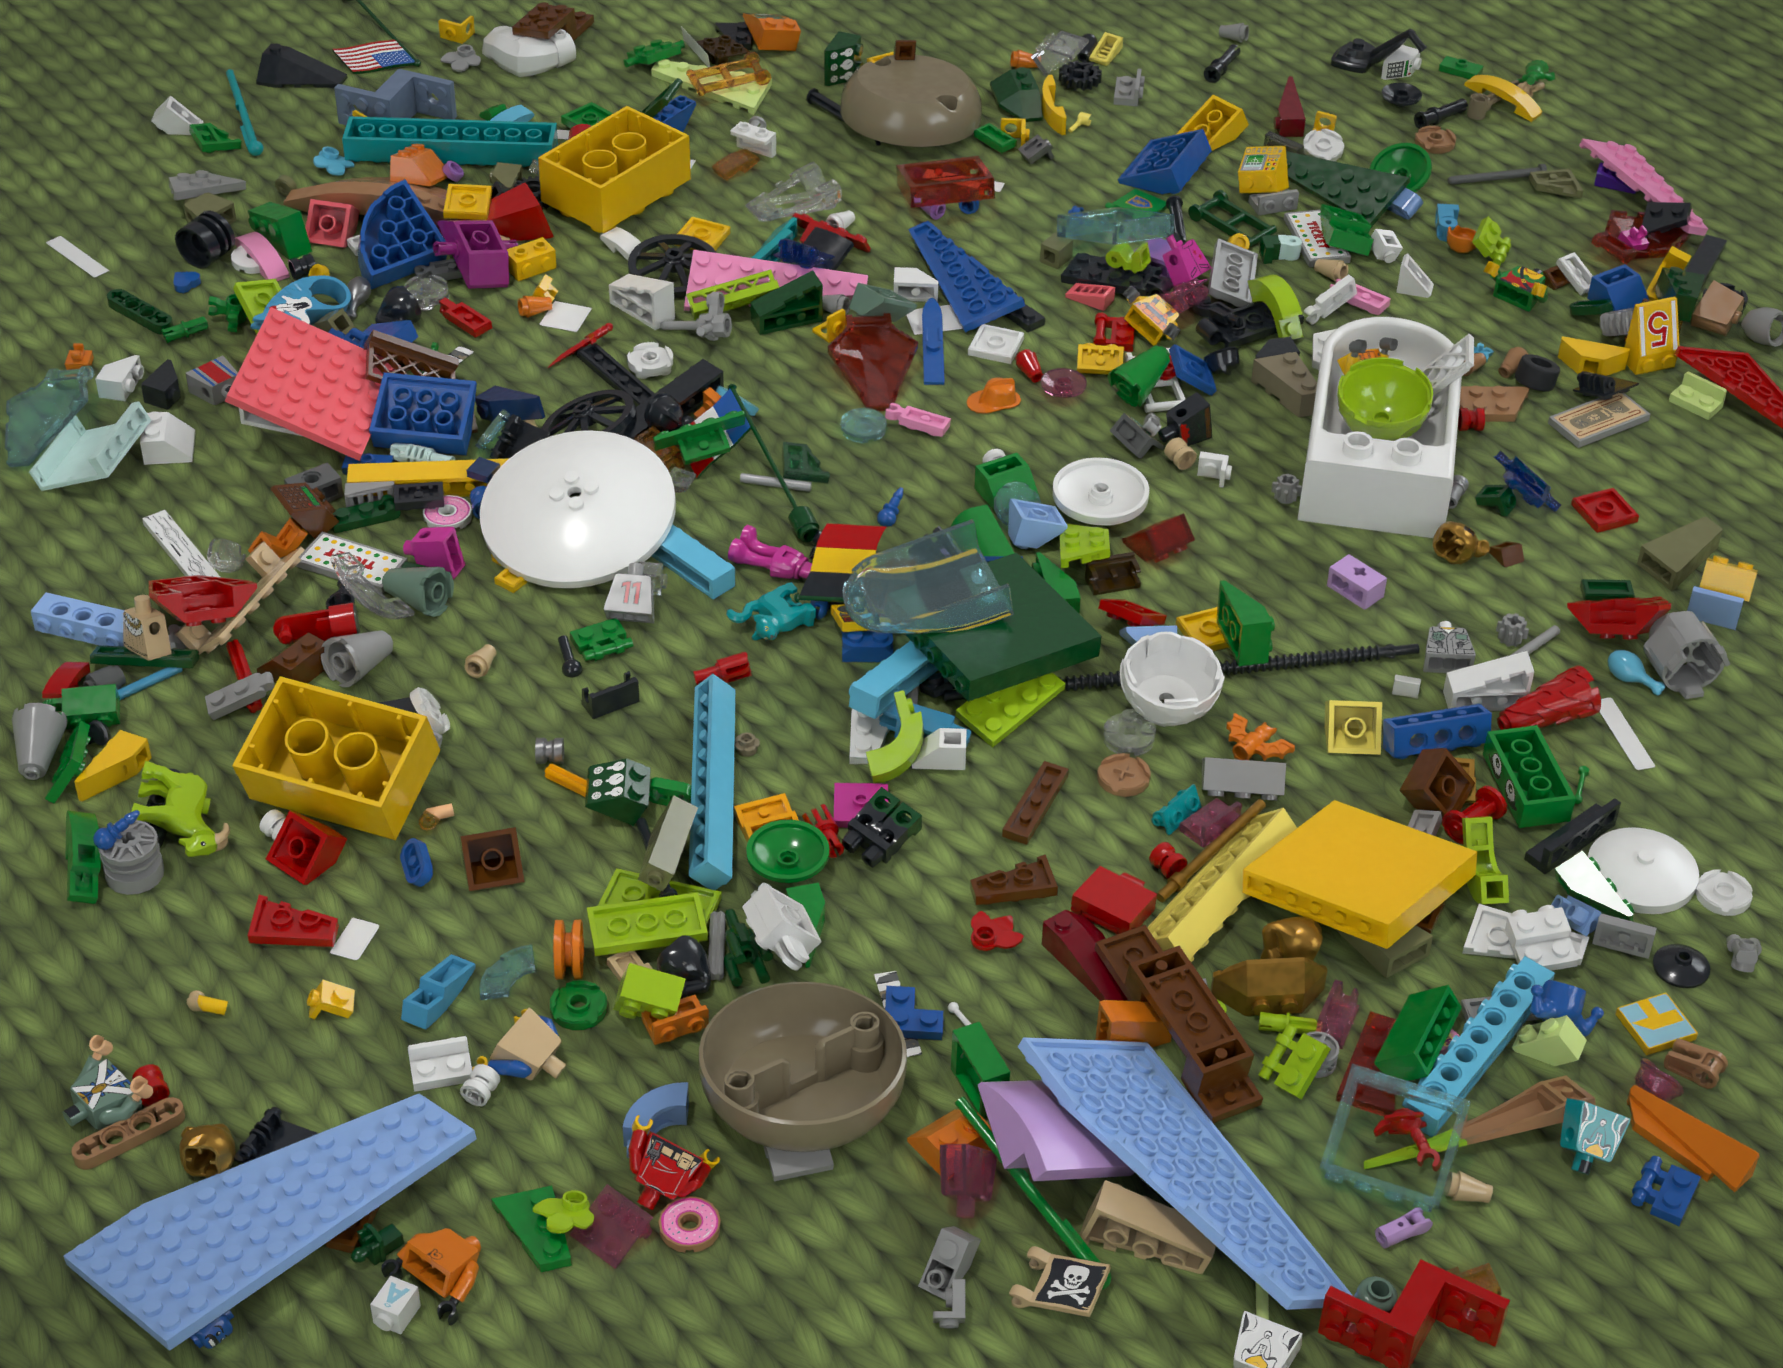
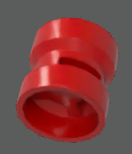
M1459 408V431H1467L1469 428H1473L1475 431L1484 430V408H1475L1474 410Z
M1168 842L1158 844L1149 856L1150 863L1155 868H1160L1162 874L1167 879L1175 872H1180L1188 863L1182 854L1175 853V848Z
M149 1064L140 1067L133 1073L132 1080L137 1076H142L148 1080V1085L153 1088L151 1097L141 1098L144 1106L149 1107L169 1097L170 1091L167 1083L163 1080L164 1077L160 1067Z

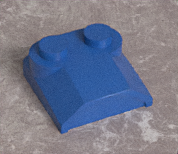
M893 625L890 629L842 632V662H881L893 654Z

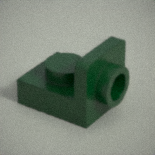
M1511 484L1485 485L1475 496L1477 505H1487L1489 507L1498 505L1502 517H1507L1516 507V496L1513 494Z

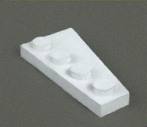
M852 709L850 764L868 765L866 752L884 746L886 735L890 730L879 725L880 716L873 719Z
M1479 904L1462 954L1516 959L1505 931L1507 917L1511 916L1512 913ZM1571 932L1570 939L1579 959L1578 965H1581L1589 937Z

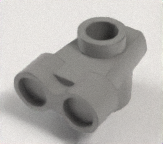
M1736 934L1728 936L1726 940L1727 948L1730 952H1733L1731 967L1742 972H1753L1758 955L1762 951L1760 941L1756 938H1741Z

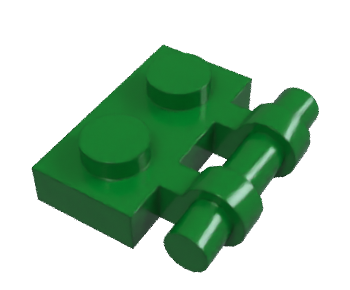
M617 617L570 631V640L578 653L582 654L584 661L592 659L598 661L603 659L605 655L612 653L620 654L625 652V649L633 647L631 637L627 638L626 631Z

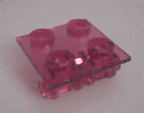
M1195 278L1186 284L1181 282L1173 287L1174 291H1167L1159 296L1166 302L1171 301L1172 308L1178 313H1182L1207 298L1209 290L1203 283L1207 282L1208 278L1200 281L1198 278Z
M607 1184L590 1206L589 1211L594 1214L593 1224L587 1229L575 1227L570 1236L616 1269L638 1238L643 1237L647 1239L651 1235L650 1221L653 1217Z

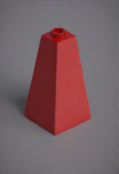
M526 182L491 199L487 220H493L499 235L516 241L536 240L542 237L550 239L554 237L539 202ZM457 219V220H474V219Z

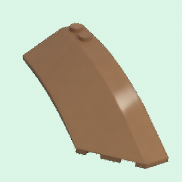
M362 177L291 190L283 205L308 212L310 199L350 204L360 210L359 215H366L370 205L386 189L398 182L390 181V177ZM409 184L440 233L442 232L437 224L438 221L457 220L444 218L443 216L447 190L435 186Z

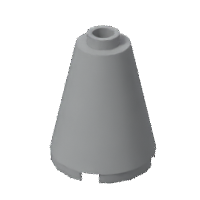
M382 630L332 637L322 645V647L325 646L324 653L321 654L323 668L332 681L337 680L342 683L339 686L350 687L356 684L392 652L393 640L390 635Z
M28 703L24 704V709L18 711V708H16L12 715L18 771L29 780L39 779L46 774L67 727L66 715L63 712L62 715L55 712L56 707L52 705Z

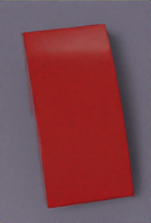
M89 662L63 663L48 680L42 692V697L62 698V689L79 687L78 682L81 681V678L90 673Z

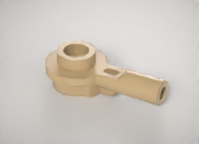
M1542 81L1533 85L1524 82L1519 83L1518 87L1532 97L1534 92L1544 89L1545 84Z

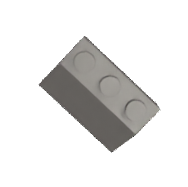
M1202 758V790H1208V796L1224 797V792H1235V798L1249 799L1251 793L1261 794L1262 800H1277L1278 795L1284 796L1286 763Z

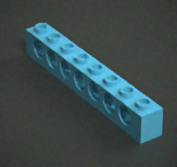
M1526 956L1518 965L1512 964L1506 974V980L1504 982L1499 981L1494 987L1490 1000L1484 999L1477 1010L1478 1015L1467 1020L1461 1036L1455 1035L1448 1046V1052L1445 1055L1441 1053L1437 1057L1433 1070L1428 1077L1421 1078L1415 1093L1410 1091L1405 1097L1402 1104L1403 1107L1409 1108L1414 1112H1423L1424 1116L1420 1118L1427 1125L1421 1128L1423 1133L1433 1137L1439 1132L1532 1014L1530 1012L1533 999L1531 993L1532 986L1540 985L1543 987L1547 980L1554 979V972Z

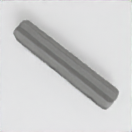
M714 911L710 914L708 963L712 981H720L724 977L726 919L725 913L722 911Z

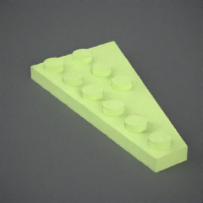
M667 59L657 61L651 69L652 76L669 83H673L676 78H680L683 82L682 88L688 90L691 87L697 90V94L721 103H733V107L736 109L746 108L748 113L752 115L756 113L772 86V78L761 74H746L742 71L734 72L724 68L709 69L705 65L697 66L686 62H672Z

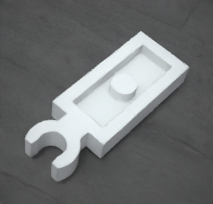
M1348 274L1326 292L1320 294L1315 299L1316 304L1308 306L1304 310V313L1308 315L1306 321L1313 325L1319 320L1320 316L1322 318L1327 317L1357 294L1355 279Z

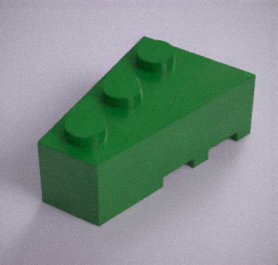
M268 202L248 210L250 227L255 232L264 236L288 260L299 258L312 252L301 211L273 202Z

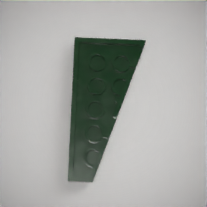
M1286 151L1289 181L1333 207L1362 214L1371 224V228L1410 183V178L1406 176Z

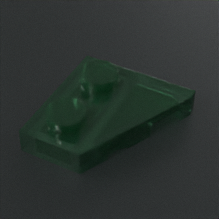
M783 441V478L828 484L829 472L822 471L820 468L821 462L812 454L807 444Z

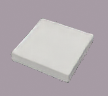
M983 324L978 329L968 348V355L1011 364L1024 340V333Z

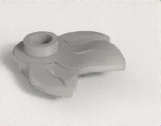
M464 44L460 45L456 52L446 53L441 58V62L451 64L454 72H463L468 69L469 65L478 66L481 58L476 55L471 45Z

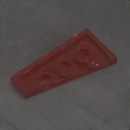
M1370 1011L1337 1092L1336 1101L1380 1116L1390 1115L1395 1111L1396 1079L1380 1071L1374 1064V1061L1396 1019Z

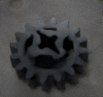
M1078 60L1074 62L1068 61V65L1062 64V67L1059 68L1058 80L1061 81V85H1067V88H1074V90L1080 88L1082 91L1086 89L1092 90V86L1098 87V83H1101L1102 70L1099 69V66H1094L1093 62L1087 63L1085 60L1083 62Z

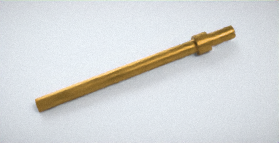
M1258 799L1180 872H1175L1167 880L1168 883L1157 893V899L1160 902H1164L1175 891L1179 892L1186 886L1187 880L1266 807L1265 802Z

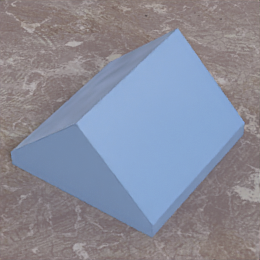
M1694 586L1687 611L1693 612L1699 621L1736 630L1744 598Z

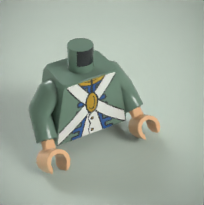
M95 1035L89 1043L90 1049L94 1053L89 1055L81 1073L70 1088L74 1105L65 1109L62 1113L70 1126H74L86 1119L95 1129L101 1130L118 1121L127 1120L134 1113L142 1110L141 1098L151 1097L153 1088L148 1085V1080L142 1076L135 1077L130 1083L107 1058L102 1060V1055L107 1056L112 1052L113 1045L111 1042L104 1040V1037Z

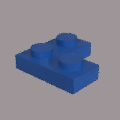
M886 985L885 1010L897 1022L904 1038L942 1040L943 1011L914 1009L915 987Z

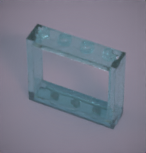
M1113 207L1057 215V237L1116 245L1165 238L1174 234V214Z
M1352 1064L1319 1168L1321 1172L1326 1173L1324 1178L1330 1181L1342 1183L1344 1179L1355 1183L1354 1188L1367 1193H1372V1189L1384 1192L1383 1197L1394 1202L1401 1203L1402 1199L1414 1202V1208L1419 1207L1425 1212L1431 1213L1432 1208L1439 1210L1470 1111L1471 1101ZM1359 1083L1458 1114L1433 1197L1333 1165Z

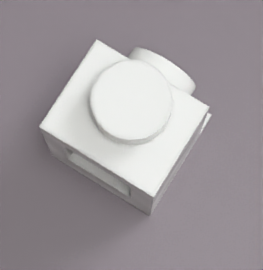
M1375 229L1371 235L1374 239L1371 249L1375 257L1379 260H1384L1386 263L1395 261L1403 247L1394 232Z

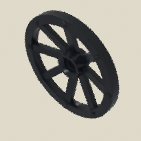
M682 234L659 235L641 242L631 251L628 258V273L644 276L664 267L658 280L666 281L670 273H677L682 287H674V298L686 297L688 278L684 268L690 270V261H692L693 254L684 253L690 248L699 251L717 252L705 241ZM668 245H682V246L679 247V248H670ZM659 247L664 253H649L647 251ZM639 259L658 260L639 270L636 268Z
M613 389L596 391L578 397L557 409L545 421L541 429L549 432L548 437L565 427L567 428L563 433L574 432L577 427L581 428V431H590L589 427L598 423L606 427L603 430L604 432L619 434L634 418L636 406L631 395L625 391ZM615 402L625 404L624 406H608ZM622 413L615 422L599 415Z

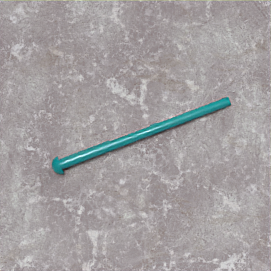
M228 69L226 75L236 102V109L239 111L243 126H240L247 150L251 155L258 156L263 152V144L257 141L234 71Z

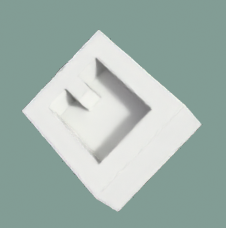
M1200 452L1197 476L1220 479L1219 487L1224 488L1225 479L1230 480L1232 466L1228 465L1229 456Z

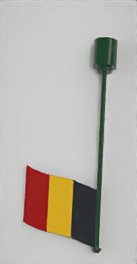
M827 523L818 539L810 573L800 595L796 593L794 600L798 603L799 600L858 603L864 575L871 570L868 567L872 568L878 543L887 527Z

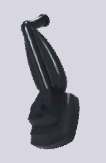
M1413 29L1404 31L1376 48L1363 39L1356 38L1353 42H1349L1335 51L1331 58V66L1350 72L1366 73L1373 65L1383 61L1399 49L1408 38L1419 50V53L1425 50L1427 46L1424 45Z

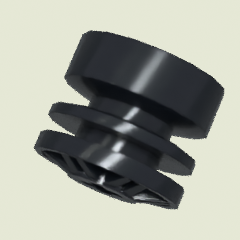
M209 210L202 212L191 222L180 228L176 232L175 243L185 261L196 268L205 269L234 247L235 235L224 217Z

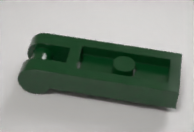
M386 494L380 500L337 509L333 514L339 522L332 528L334 533H340L395 520L399 518L401 512L400 510L395 511L394 496Z

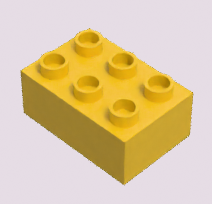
M626 106L538 157L541 201L559 210L563 216L573 217L589 225L595 232L606 233L628 217L642 213L646 206L659 198L671 195L674 189L691 179L689 135Z
M280 676L232 766L249 799L396 840L440 752V748L427 716Z

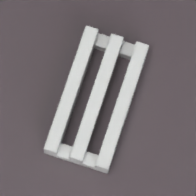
M1574 252L1559 258L1556 265L1579 295L1582 296L1585 292L1588 293L1593 275Z

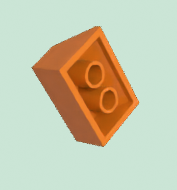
M412 144L411 147H405L404 150H398V153L391 155L390 181L400 182L406 179L408 184L433 186L448 177L443 172V162L432 149L424 148L423 144Z

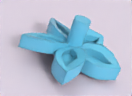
M1478 343L1477 347H1474V353H1483L1486 357V362L1494 352L1488 347L1484 348L1482 343Z

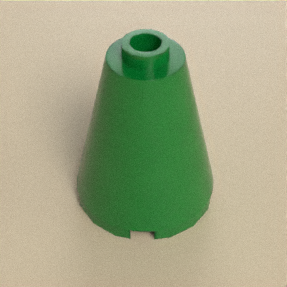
M1155 345L1111 370L1107 377L1111 387L1115 384L1118 389L1116 394L1124 402L1133 407H1136L1138 404L1139 407L1142 406L1170 363V353L1163 346Z

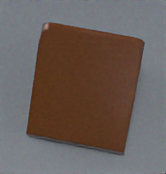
M896 40L894 46L895 60H915L916 40Z
M1557 265L1543 271V275L1546 278L1545 285L1552 290L1570 284Z
M1506 541L1490 547L1489 553L1503 567H1509L1524 561L1522 544Z

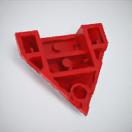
M1656 596L1652 598L1638 597L1603 599L1602 601H1575L1567 603V608L1590 634H1600V638L1603 639L1615 638V634L1623 635V639H1638V635L1649 633L1654 622L1667 614L1671 609V603H1668L1661 596Z

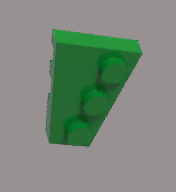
M81 720L66 741L59 760L60 765L51 781L54 784L45 796V799L55 804L72 777H78L85 766L83 760L88 753L86 747L91 739L88 736L90 725Z
M552 1185L491 1198L492 1207L497 1214L500 1213L504 1218L506 1226L511 1233H515L522 1243V1248L540 1272L572 1266L565 1233H551L546 1228L548 1218L533 1212V1207L537 1203L547 1198H555Z

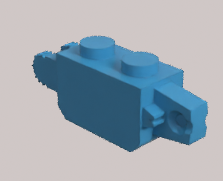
M894 704L879 717V725L895 731L894 737L896 738L901 729V722L896 704ZM913 704L915 713L921 711L923 739L939 728L966 729L954 724L955 716ZM966 729V747L971 736V730Z

